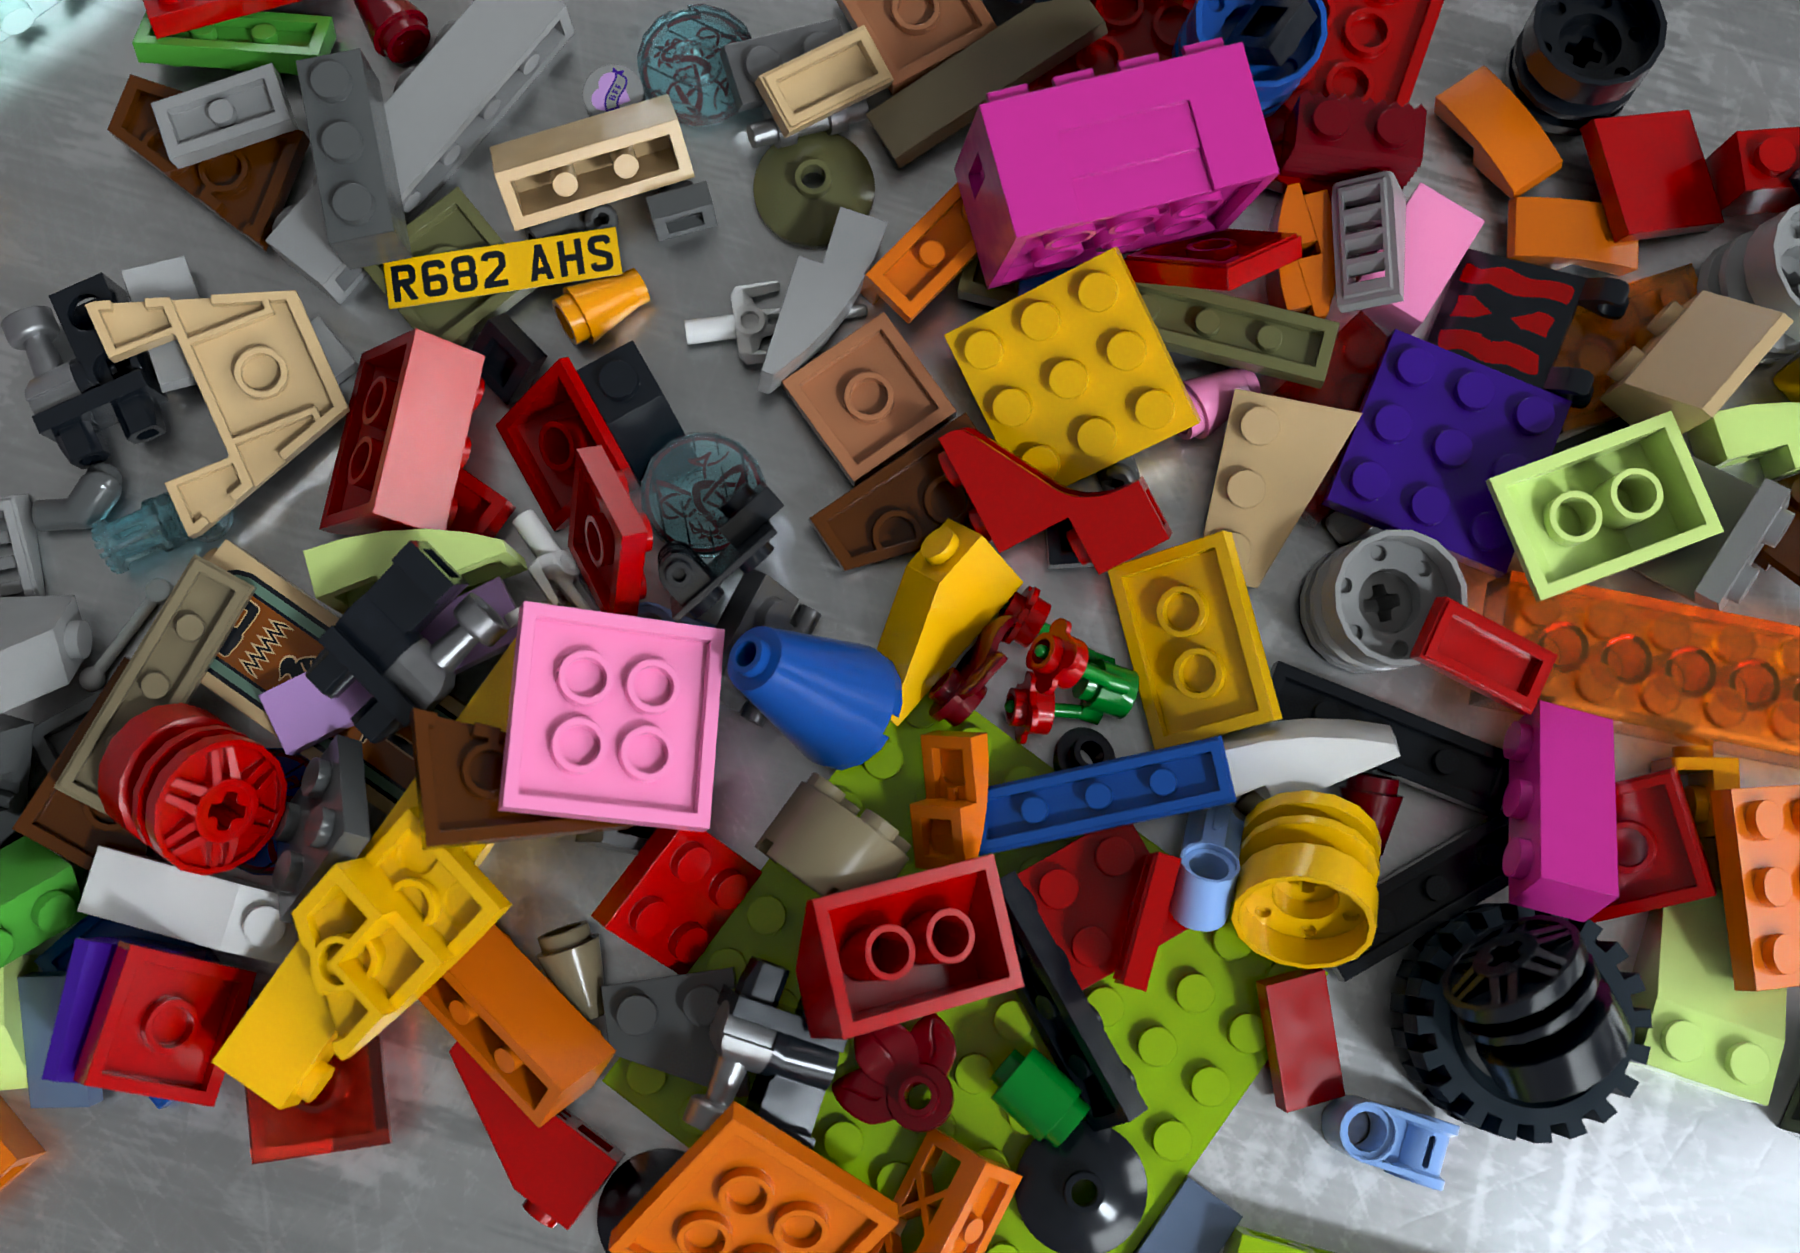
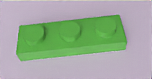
M261 11L157 39L147 12H145L132 44L139 63L166 64L174 67L222 68L233 71L251 70L272 63L279 73H290L298 76L296 60L331 54L337 35L332 16Z

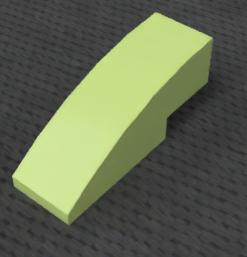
M1800 402L1751 404L1720 410L1713 418L1687 432L1694 456L1718 469L1759 459L1765 478L1772 481L1800 473Z
M435 529L381 531L339 539L303 551L315 598L341 614H344L393 564L391 560L410 540L427 541L469 583L458 596L497 577L503 580L528 570L525 558L504 540L459 531Z

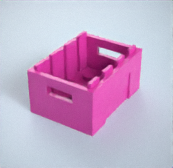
M1220 37L1183 46L1181 49L1182 56L1160 61L1158 53L1119 61L1116 65L1118 72L1095 77L1093 69L1089 68L1056 76L1051 80L1053 87L1030 93L1027 83L988 92L986 94L987 103L979 104L954 167L987 289L1078 266L1118 246L1121 254H1126L1166 243L1172 244L1226 230L1280 173L1243 43L1224 46L1223 39Z

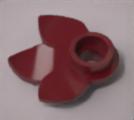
M1003 615L990 621L978 635L977 642L965 653L956 668L951 667L931 688L928 697L934 701L929 710V715L936 721L945 719L950 725L956 727L966 720L978 707L987 692L985 684L1008 660L1007 656L997 650L1006 632L1013 624L1019 621L1014 615Z
M933 1013L922 1017L910 1032L899 1023L854 1037L855 1057L860 1068L843 1075L831 1087L836 1100L843 1109L854 1118L869 1125H877L895 1120L902 1127L920 1133L935 1130L945 1123L954 1106V1090L948 1075L954 1064L957 1049L953 1033L939 1015ZM917 1085H926L931 1093L930 1102L923 1109H913L908 1099L910 1091Z

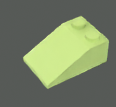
M1672 411L1492 477L1486 481L1536 602L1622 572L1724 532Z
M1716 889L1717 895L1713 897L1650 910L1632 971L1640 974L1646 991L1630 996L1633 1007L1651 1009L1652 1028L1635 1027L1634 1039L1635 1044L1651 1048L1647 1065L1634 1062L1629 1063L1733 1099L1768 1106L1785 1045L1787 988L1763 991H1735L1722 890Z

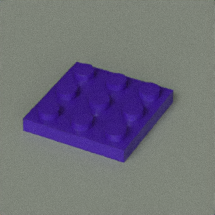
M1394 329L1387 338L1358 412L1363 414L1345 443L1321 505L1383 531L1414 530L1437 540L1458 562L1499 578L1507 573L1515 550L1486 481L1492 477L1551 456L1572 401Z

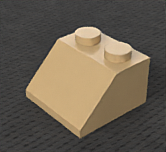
M1702 290L1683 305L1672 300L1646 327L1653 334V337L1641 350L1635 345L1632 346L1608 371L1607 375L1614 382L1599 400L1630 426L1672 411L1681 434H1684L1715 416L1794 321L1783 312Z

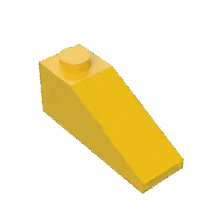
M949 518L940 528L934 530L925 538L919 552L906 565L876 649L893 662L902 682L903 704L899 717L892 714L889 720L897 727L1024 583L981 534Z

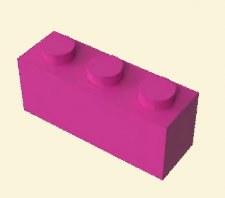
M1539 700L1532 715H1524L1519 721H1514L1509 726L1503 741V755L1506 759H1509V784L1503 797V813L1509 817V843L1505 848L1502 861L1503 873L1509 877L1508 903L1586 922L1619 897L1613 719Z

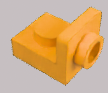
M1713 746L1672 747V757L1651 761V772L1677 766L1679 775H1687L1688 785L1684 788L1699 837L1716 838L1710 791L1740 788L1739 758L1714 757Z

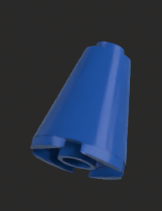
M757 626L749 629L738 638L728 658V675L732 684L808 760L832 769L844 770L861 765L880 751L889 738L883 732L889 723L891 715L899 717L903 704L902 682L893 662L868 645L767 626Z

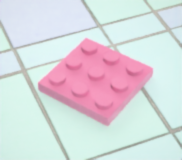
M524 601L519 607L498 811L704 832L710 829L725 629Z

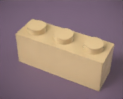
M668 94L490 146L494 176L514 231L695 177L680 124Z

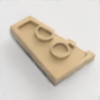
M1234 389L1203 537L1221 531L1232 532L1247 587L1258 588L1363 413Z

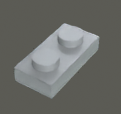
M272 63L151 103L169 160L177 169L298 129L280 74Z

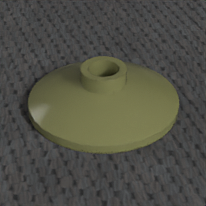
M824 130L798 137V142L795 145L778 149L773 144L763 155L757 166L753 182L755 205L762 221L777 237L799 247L825 248L828 247L840 207L869 216L874 203L875 181L871 166L862 151L845 137L839 134L829 136ZM809 173H819L825 178L824 183L818 188H809L803 184L802 180Z

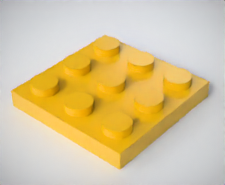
M1118 246L944 334L996 442L1065 487L1193 427L1201 421Z

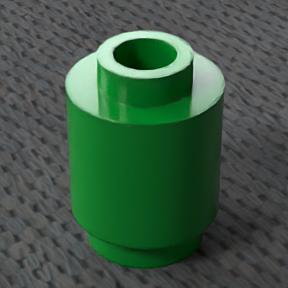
M1035 1047L1026 1056L1022 1055L1015 1048L989 1078L998 1086L991 1099L1038 1142L1045 1138L1055 1148L1072 1133L1091 1108L1079 1097L1082 1089Z

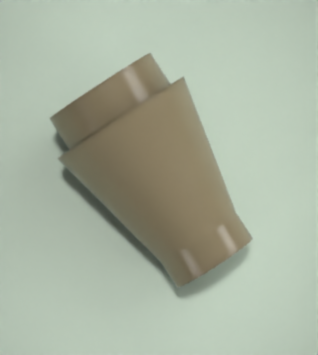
M585 920L559 927L539 936L537 940L541 952L536 957L556 988L587 1021L604 1015L601 986L605 984L599 934H592L589 923Z

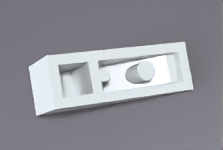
M102 845L97 847L77 911L215 950L276 964L283 963L292 950L297 935L295 924L280 921L279 891L274 890L272 886L218 873L204 876L181 871L168 861Z

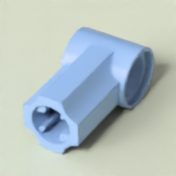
M1230 805L1189 812L1187 816L1179 857L1182 859L1169 904V911L1178 923L1194 931L1208 932L1217 930L1225 924L1229 915L1240 872L1239 852L1244 821L1234 815Z

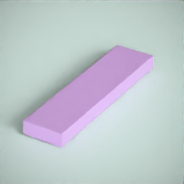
M497 577L456 597L420 634L432 645L459 622L453 613L454 609L470 592L487 602L505 621L504 616L517 607L504 581ZM517 626L511 629L509 627V631L491 647L478 642L454 670L455 675L507 650L517 635ZM306 672L258 695L286 755L294 756L354 726L350 718L373 696L355 680L338 698L330 699L322 694L306 678Z

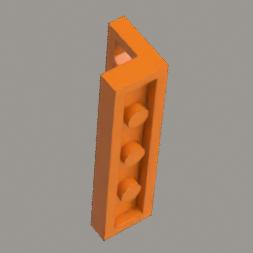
M958 182L865 274L860 293L872 305L882 298L907 324L978 255Z
M941 1130L929 1131L893 1199L898 1204V1224L868 1253H903L901 1234L908 1220L920 1215L922 1217L924 1237L917 1251L912 1253H985L1023 1176L1002 1163L976 1153ZM943 1151L961 1161V1164L949 1188L935 1193L932 1173Z

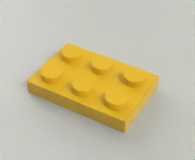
M1217 532L1122 563L1108 570L1133 670L1139 676V693L1154 750L1222 736L1283 719L1232 532Z

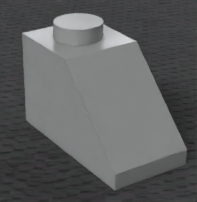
M75 595L0 597V714L68 685L84 658L89 657L93 644L92 630L88 621L81 619Z

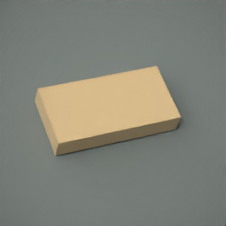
M865 25L759 75L755 85L784 138H787L888 88L894 79Z

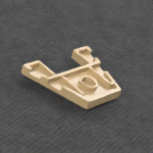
M296 290L211 295V298L171 300L170 297L144 298L143 302L113 303L111 300L85 304L105 352L113 363L176 339L180 344L229 454L226 459L164 483L188 537L192 539L202 536L350 412Z

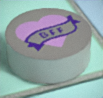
M609 64L597 68L587 77L583 85L582 97L589 117L646 100L642 82L637 74L631 69L618 64Z

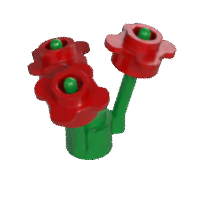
M1028 586L1022 594L1016 591L1000 609L997 616L998 618L1003 615H1014L1019 620L1010 627L1001 642L1009 645L1014 641L1024 648L1031 644L1026 656V667L1033 671L1026 672L1022 684H1017L1016 688L1012 687L1009 689L1004 705L1008 726H1016L1015 740L1017 744H1026L1029 734H1049L1054 717L1075 718L1094 725L1100 723L1104 714L1116 719L1124 718L1132 709L1138 694L1139 676L1137 672L1116 665L1115 658L1095 652L1088 648L1084 641L1071 636L1072 624L1070 621L1058 618L1051 625L1046 623L1045 621L1051 610V604L1039 597L1040 589ZM1057 687L1060 689L1072 687L1073 696L1081 699L1080 704L1055 703L1054 691Z

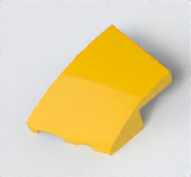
M418 807L408 808L365 857L336 863L291 912L300 943L310 956V975L316 994L325 995L338 1035L332 1042L334 1053L341 1061L352 1057L402 1014L442 977L512 906L508 899L460 847L422 849Z

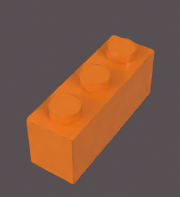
M495 924L418 998L426 1009L538 1128L590 1090L616 1052L603 1037L600 1030L586 1020L561 994L554 983L544 976L515 946L509 935L500 930Z

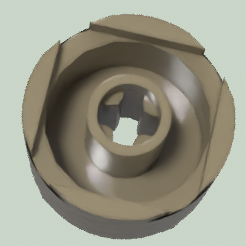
M813 772L807 782L801 781L754 847L776 864L782 865L795 878L817 894L826 896L897 878L910 859L906 853L912 845L898 835L899 831L873 811L866 808L861 817L858 818L856 815L860 809L845 798L846 794L831 782Z

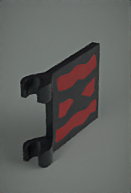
M1468 249L1457 266L1427 342L1572 401L1570 407L1583 409L1589 405L1594 393L1592 386L1594 383L1593 374L1590 371L1576 367H1554L1578 305L1601 317L1619 320L1625 315L1629 305V284L1626 281L1609 277L1586 278Z

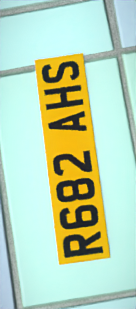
M616 227L418 256L383 263L389 310L623 274Z

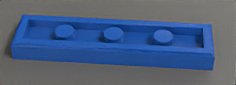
M1212 737L988 786L986 818L978 856L1236 803L1237 798L1223 737Z

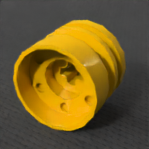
M1310 790L1279 793L1259 802L1245 817L1239 856L1240 872L1235 888L1231 917L1238 937L1256 954L1287 966L1304 969L1329 968L1357 959L1372 945L1377 928L1379 893L1376 885L1380 874L1379 858L1382 840L1376 822L1360 806L1334 794Z

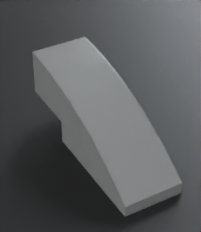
M840 207L823 263L798 255L764 360L757 391L767 394L773 392L782 385L784 379L802 368L828 342L849 314L858 298L865 274L872 268L878 254L888 222Z

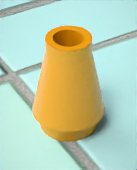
M631 268L621 275L608 276L564 287L563 295L552 300V305L564 332L574 345H578L586 340L594 344L638 307L650 302V295L640 274L635 268Z

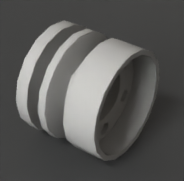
M1800 204L1760 224L1757 229L1735 238L1734 241L1713 250L1701 265L1696 286L1697 294L1702 290L1783 312L1794 321L1758 364H1771L1800 351Z
M1384 530L1325 554L1309 571L1300 594L1301 623L1311 646L1330 664L1349 672L1379 673L1396 668L1417 666L1422 663L1410 658L1409 655L1435 598L1447 596L1468 607L1467 583L1457 560L1437 540L1414 530ZM1376 600L1379 611L1366 613L1363 601Z

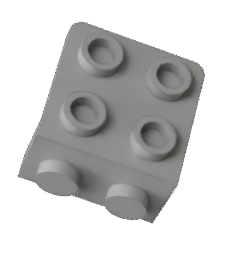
M1691 455L1724 532L1630 569L1720 615L1729 600L1737 604L1741 603L1759 574L1760 570L1751 565L1764 544L1775 548L1793 521L1795 513L1787 510L1791 490L1768 478H1765L1760 488H1757Z

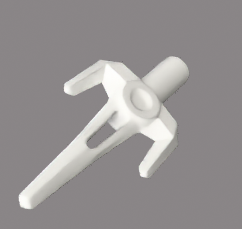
M775 280L735 286L730 295L732 314L684 320L687 345L736 339L739 357L747 365L764 363L768 350H759L761 341L764 337L773 335L776 324L771 325L768 320L778 318L781 308H758L752 297L778 291L780 283ZM865 304L853 305L845 319L867 315V306Z
M533 509L518 515L512 524L536 557L527 568L531 578L549 603L557 606L560 604L553 591L555 589L560 590L574 608L600 611L580 579L579 574L581 572L569 548L560 549Z

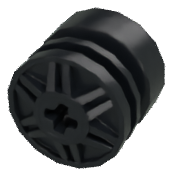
M1538 0L1524 25V29L1507 56L1504 75L1505 85L1528 109L1541 128L1549 133L1576 136L1581 134L1580 128L1593 119L1617 117L1665 47L1667 21L1660 0Z
M1536 915L1517 918L1487 930L1461 949L1449 962L1442 978L1443 995L1446 1001L1458 1015L1459 1023L1464 1031L1475 1040L1476 1052L1493 1081L1510 1098L1534 1103L1557 1101L1580 1093L1608 1076L1627 1054L1632 1039L1628 1018L1609 984L1600 978L1597 963L1592 954L1587 952L1585 942L1577 927L1562 917Z

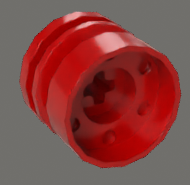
M185 703L155 706L131 718L110 740L99 764L97 792L106 814L122 828L151 847L179 870L205 876L236 868L253 858L271 839L285 811L287 782L280 761L263 745L249 739L242 732L233 730L226 722L205 709Z

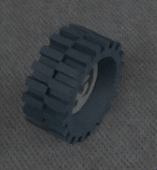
M1509 903L1475 905L1469 909V912L1461 913L1441 925L1442 929L1440 931L1429 932L1416 940L1412 945L1421 952L1416 961L1402 959L1396 976L1408 980L1405 994L1391 993L1390 1011L1403 1013L1404 1027L1391 1028L1394 1046L1407 1049L1411 1059L1401 1064L1411 1080L1425 1084L1427 1089L1421 1094L1434 1106L1450 1111V1117L1472 1127L1514 1141L1517 1137L1531 1143H1553L1552 1133L1568 1139L1586 1134L1588 1132L1582 1122L1584 1118L1604 1124L1618 1112L1606 1100L1611 1093L1630 1098L1638 1086L1639 1082L1625 1074L1629 1062L1647 1065L1651 1047L1635 1044L1634 1039L1635 1027L1652 1028L1651 1009L1633 1007L1630 996L1646 991L1639 973L1619 971L1616 965L1630 956L1618 942L1598 941L1596 939L1602 932V927L1590 919L1586 922H1580L1564 918L1577 927L1581 934L1587 952L1592 954L1597 963L1600 978L1609 984L1628 1018L1632 1039L1626 1056L1608 1076L1585 1091L1557 1101L1529 1103L1510 1098L1493 1081L1476 1052L1475 1040L1464 1031L1459 1023L1458 1015L1446 1001L1443 995L1442 978L1449 962L1461 949L1487 930L1517 918L1536 915L1560 916Z

